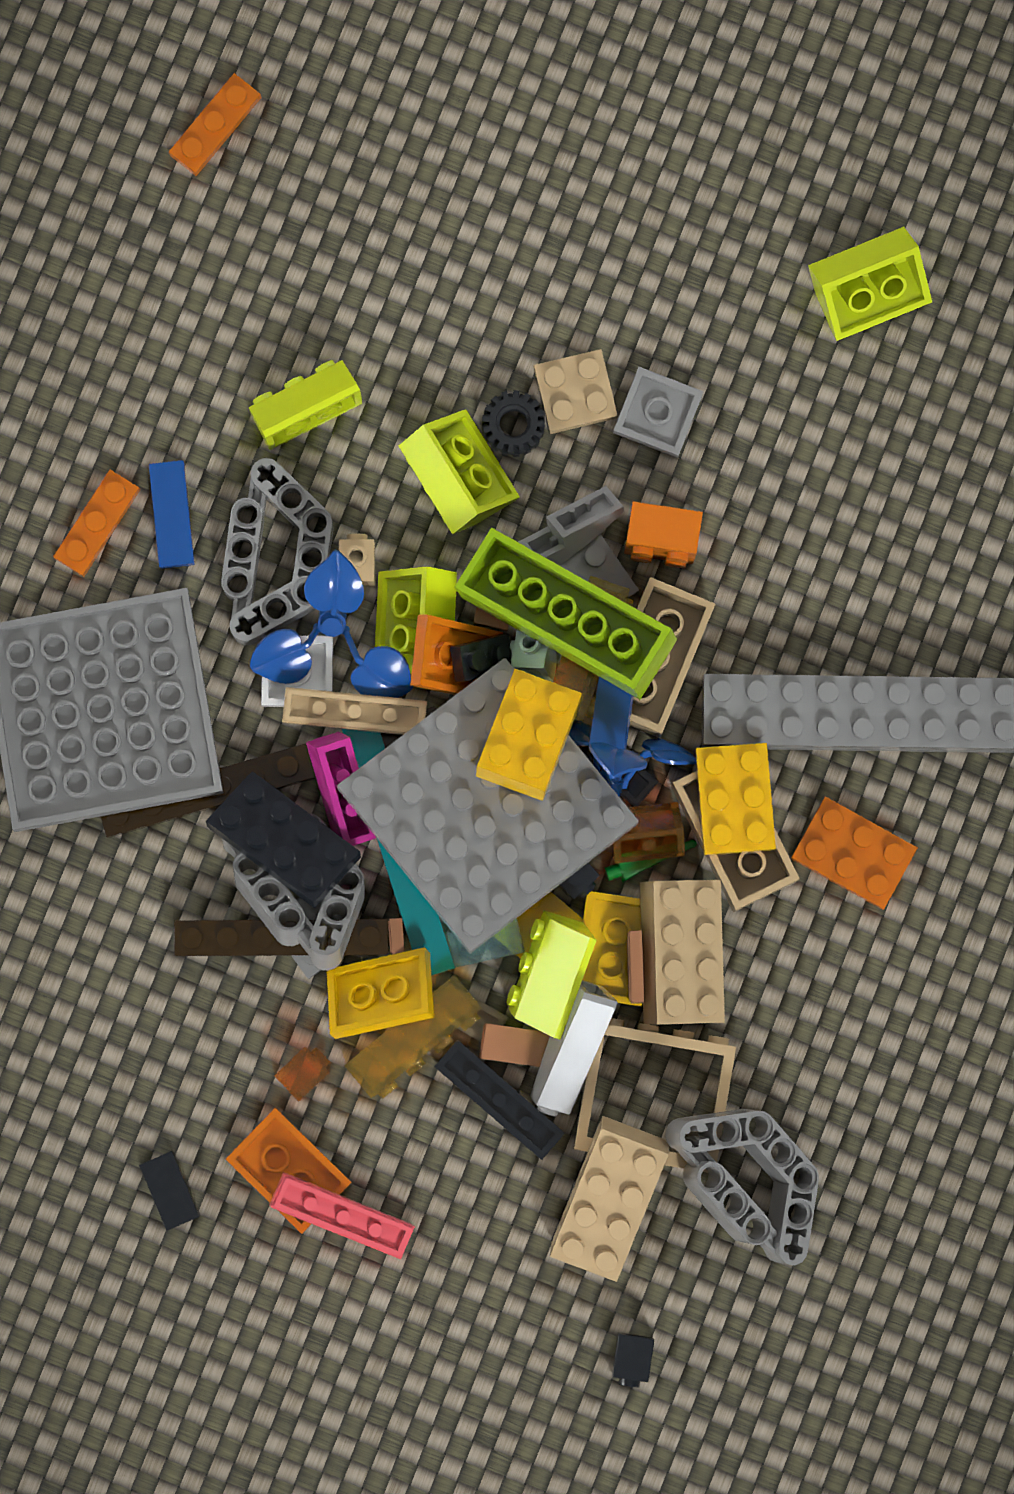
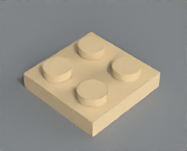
M601 349L534 365V372L550 434L617 419L618 415Z

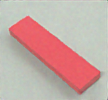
M284 1172L269 1204L271 1208L398 1259L402 1258L415 1228L411 1223Z

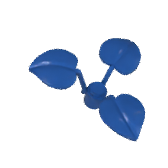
M334 550L321 564L313 569L305 581V597L313 608L319 610L318 623L313 625V630L308 639L302 643L299 634L292 629L274 631L257 645L250 660V668L254 673L277 683H295L303 679L311 669L312 658L305 649L312 645L318 633L322 632L330 637L343 634L355 662L359 664L351 673V682L360 694L398 698L410 692L414 687L410 685L411 674L409 664L398 650L388 646H378L370 649L364 659L359 655L350 634V628L346 626L347 613L356 611L362 604L364 586L353 564L338 550Z
M573 721L568 735L576 745L589 746L592 726L583 722ZM663 739L644 740L642 747L645 750L640 755L631 750L620 749L604 742H593L589 746V750L593 755V766L619 797L621 790L627 789L628 783L635 772L647 767L645 759L648 757H653L659 762L673 765L696 764V758L689 751Z

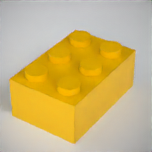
M514 669L477 764L476 777L543 801L580 706L582 693Z

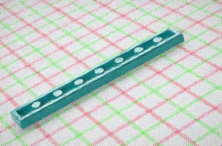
M342 729L343 734L351 739L359 768L385 749L381 733ZM377 839L412 950L425 947L430 952L431 976L454 969L455 966L438 914Z

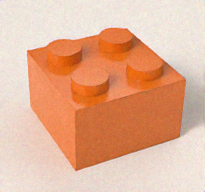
M633 501L624 554L631 555V560L636 562L651 563L652 558L666 560V566L686 568V563H694L697 554L703 512Z

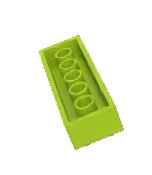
M492 527L454 587L462 599L639 700L677 641L673 630Z

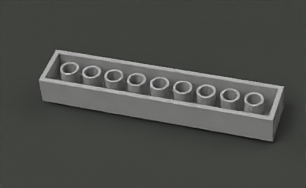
M704 674L702 678L701 748L767 743V750L1014 753V678Z

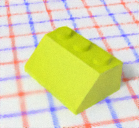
M905 227L808 265L815 294L836 341L932 303L919 246Z
M334 360L327 361L315 369V374L305 379L303 376L293 378L284 384V390L274 395L272 392H266L253 400L254 405L250 406L249 410L269 450L362 404L360 389L343 360L337 363Z
M466 409L422 425L398 445L452 534L478 524L520 498Z
M427 566L378 572L375 647L388 646L398 650L406 658L410 674L412 673L418 615L428 614L455 621L456 589L454 587L457 583V572Z
M543 910L541 919H536L533 923L530 938L533 941L529 952H524L520 959L518 970L521 974L517 985H512L509 990L507 1005H509L508 1009L515 1019L553 1038L561 1040L593 952L596 938L583 922Z

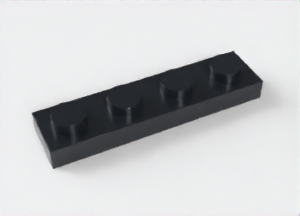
M458 1040L434 1066L541 1160L565 1134Z

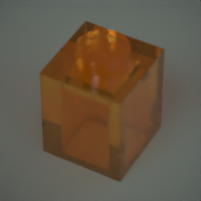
M305 1046L274 1076L298 1102H301L331 1074L326 1068L331 1062L317 1047L310 1051Z

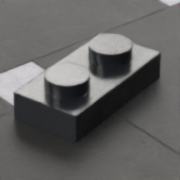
M497 634L450 647L455 682H465L479 678L504 658L511 664L512 651L509 634Z

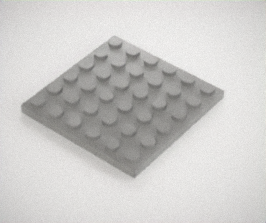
M188 588L0 622V755L14 832L224 793Z
M506 658L502 659L337 785L339 792L469 954L612 845L639 822L569 735L543 801L476 777L477 764L514 671V668Z

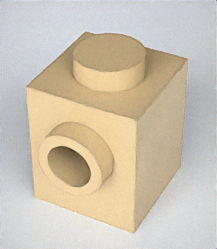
M348 534L347 539H339V551L353 564L362 580L363 586H375L374 539H368L366 534Z

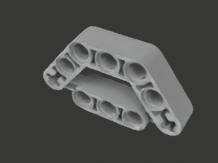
M263 458L254 463L251 469L248 498L237 500L230 514L221 582L226 596L233 601L230 630L234 639L242 645L255 644L262 640L263 635H269L274 631L281 630L316 610L309 602H304L298 597V592L305 585L308 575L316 568L306 566L303 563V558L306 553L316 551L322 555V563L330 555L334 529L331 515L278 462L270 458ZM262 471L266 473L273 471L274 479L280 486L277 492L275 486L270 481L265 480L261 483L260 473ZM289 493H297L302 497V501L298 507L291 509L283 505L284 497ZM268 500L299 531L292 582L252 603L263 535L266 501ZM245 508H252L257 511L256 519L250 524H244L238 520L239 513ZM314 517H322L327 522L326 528L319 533L311 532L307 528L309 521ZM241 542H247L252 545V552L246 558H238L234 555L235 546ZM237 576L248 580L246 589L240 593L232 592L229 589L230 581ZM276 602L283 603L287 607L285 615L279 619H273L267 614L269 606ZM261 611L262 617L268 626L263 628L259 621L251 627L253 633L250 635H246L244 631L238 633L241 630L240 623L246 620L248 624L258 621L256 612Z
M311 814L313 817H315L317 820L324 824V822L318 816H316L315 814ZM222 839L224 849L234 857L233 871L237 889L276 940L285 946L301 944L310 956L313 965L320 970L328 971L336 968L342 961L365 897L364 876L360 868L355 864L326 895L313 926L305 916L303 908L285 885ZM248 869H253L257 871L253 875H245L242 873ZM353 884L356 886L352 890H344L341 888L343 885ZM267 895H274L277 897L273 901H265L262 899ZM336 914L345 916L344 919L339 921L330 919L331 916ZM287 921L297 923L296 926L290 928L282 926ZM328 937H329V938H331V945H332V946H328V947L326 948L327 943H328Z
M738 1109L677 1118L671 1121L666 1128L665 1137L669 1146L677 1150L687 1162L683 1171V1181L724 1230L736 1241L760 1245L764 1249L766 1256L774 1262L787 1265L802 1263L807 1256L819 1174L816 1167L771 1115L765 1111ZM754 1118L756 1122V1128L754 1132L751 1134L749 1131V1123L751 1119ZM722 1123L724 1131L718 1139L716 1128ZM690 1130L698 1131L699 1136L685 1138V1134L690 1133ZM774 1144L778 1146V1154L775 1159L771 1156ZM743 1146L774 1181L768 1217L728 1171L716 1162L707 1151ZM704 1169H707L709 1176L707 1182L703 1185L701 1174ZM799 1169L800 1179L795 1185L793 1176L795 1171ZM729 1194L731 1197V1204L729 1208L725 1210L723 1202L726 1195ZM793 1204L795 1213L793 1218L789 1220L788 1210ZM752 1220L753 1230L751 1234L747 1235L746 1226ZM786 1228H790L791 1233L786 1232ZM785 1244L788 1245L787 1251H784Z

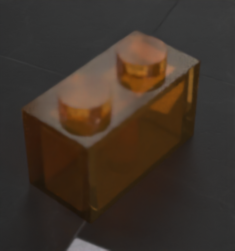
M678 802L628 807L639 822L611 845L615 864L685 856L684 828Z

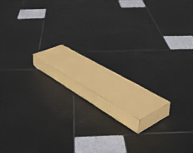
M286 687L282 723L404 735L425 719L427 701Z

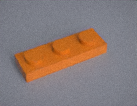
M234 73L169 150V155L197 176L262 98L261 94Z
M110 469L54 554V559L84 577L140 492V488Z

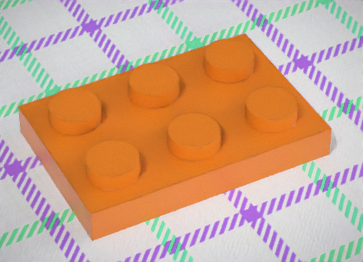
M428 614L418 615L410 685L453 695L458 694L476 679L455 682L450 647L503 634V632Z
M825 796L790 859L884 910L918 847Z
M274 1108L226 1158L269 1203L283 1172L339 1195L352 1183L277 1108ZM279 1211L301 1234L311 1225V1223Z

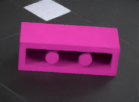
M338 731L306 742L331 830L352 846L375 839L376 836L337 789L339 783L359 769L350 737Z

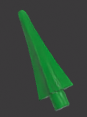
M689 840L657 850L618 856L617 859H614L615 864L604 868L606 878L610 881L621 877V881L624 882L672 856L695 848L697 842L696 840Z

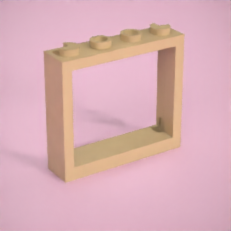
M611 1018L604 1034L606 1036L723 1056L713 1113L726 1111L736 1052L735 1046H729L728 1038L708 1035L707 1042L694 1039L693 1032L673 1029V1035L660 1034L659 1026L638 1023V1029L624 1027V1020ZM604 1036L585 1078L573 1148L575 1150L588 1152L593 1138L587 1137ZM720 1123L716 1128V1134L718 1139L722 1135V1123ZM719 1149L707 1151L717 1162ZM669 1151L665 1165L684 1169L687 1162L679 1153Z

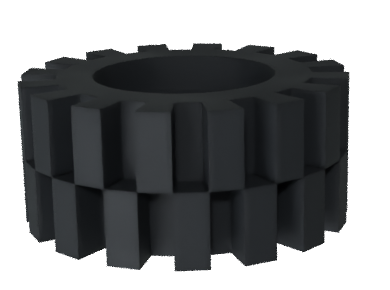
M513 390V393L501 392V396L493 397L491 403L486 405L482 417V430L487 444L489 443L495 452L497 450L502 452L503 456L511 454L513 457H520L522 453H525V455L530 453L533 447L536 448L539 445L540 439L543 438L544 412L539 407V402L536 399H531V395L526 392L523 395L517 390ZM517 411L525 416L527 428L521 435L508 436L501 430L500 420L507 412Z

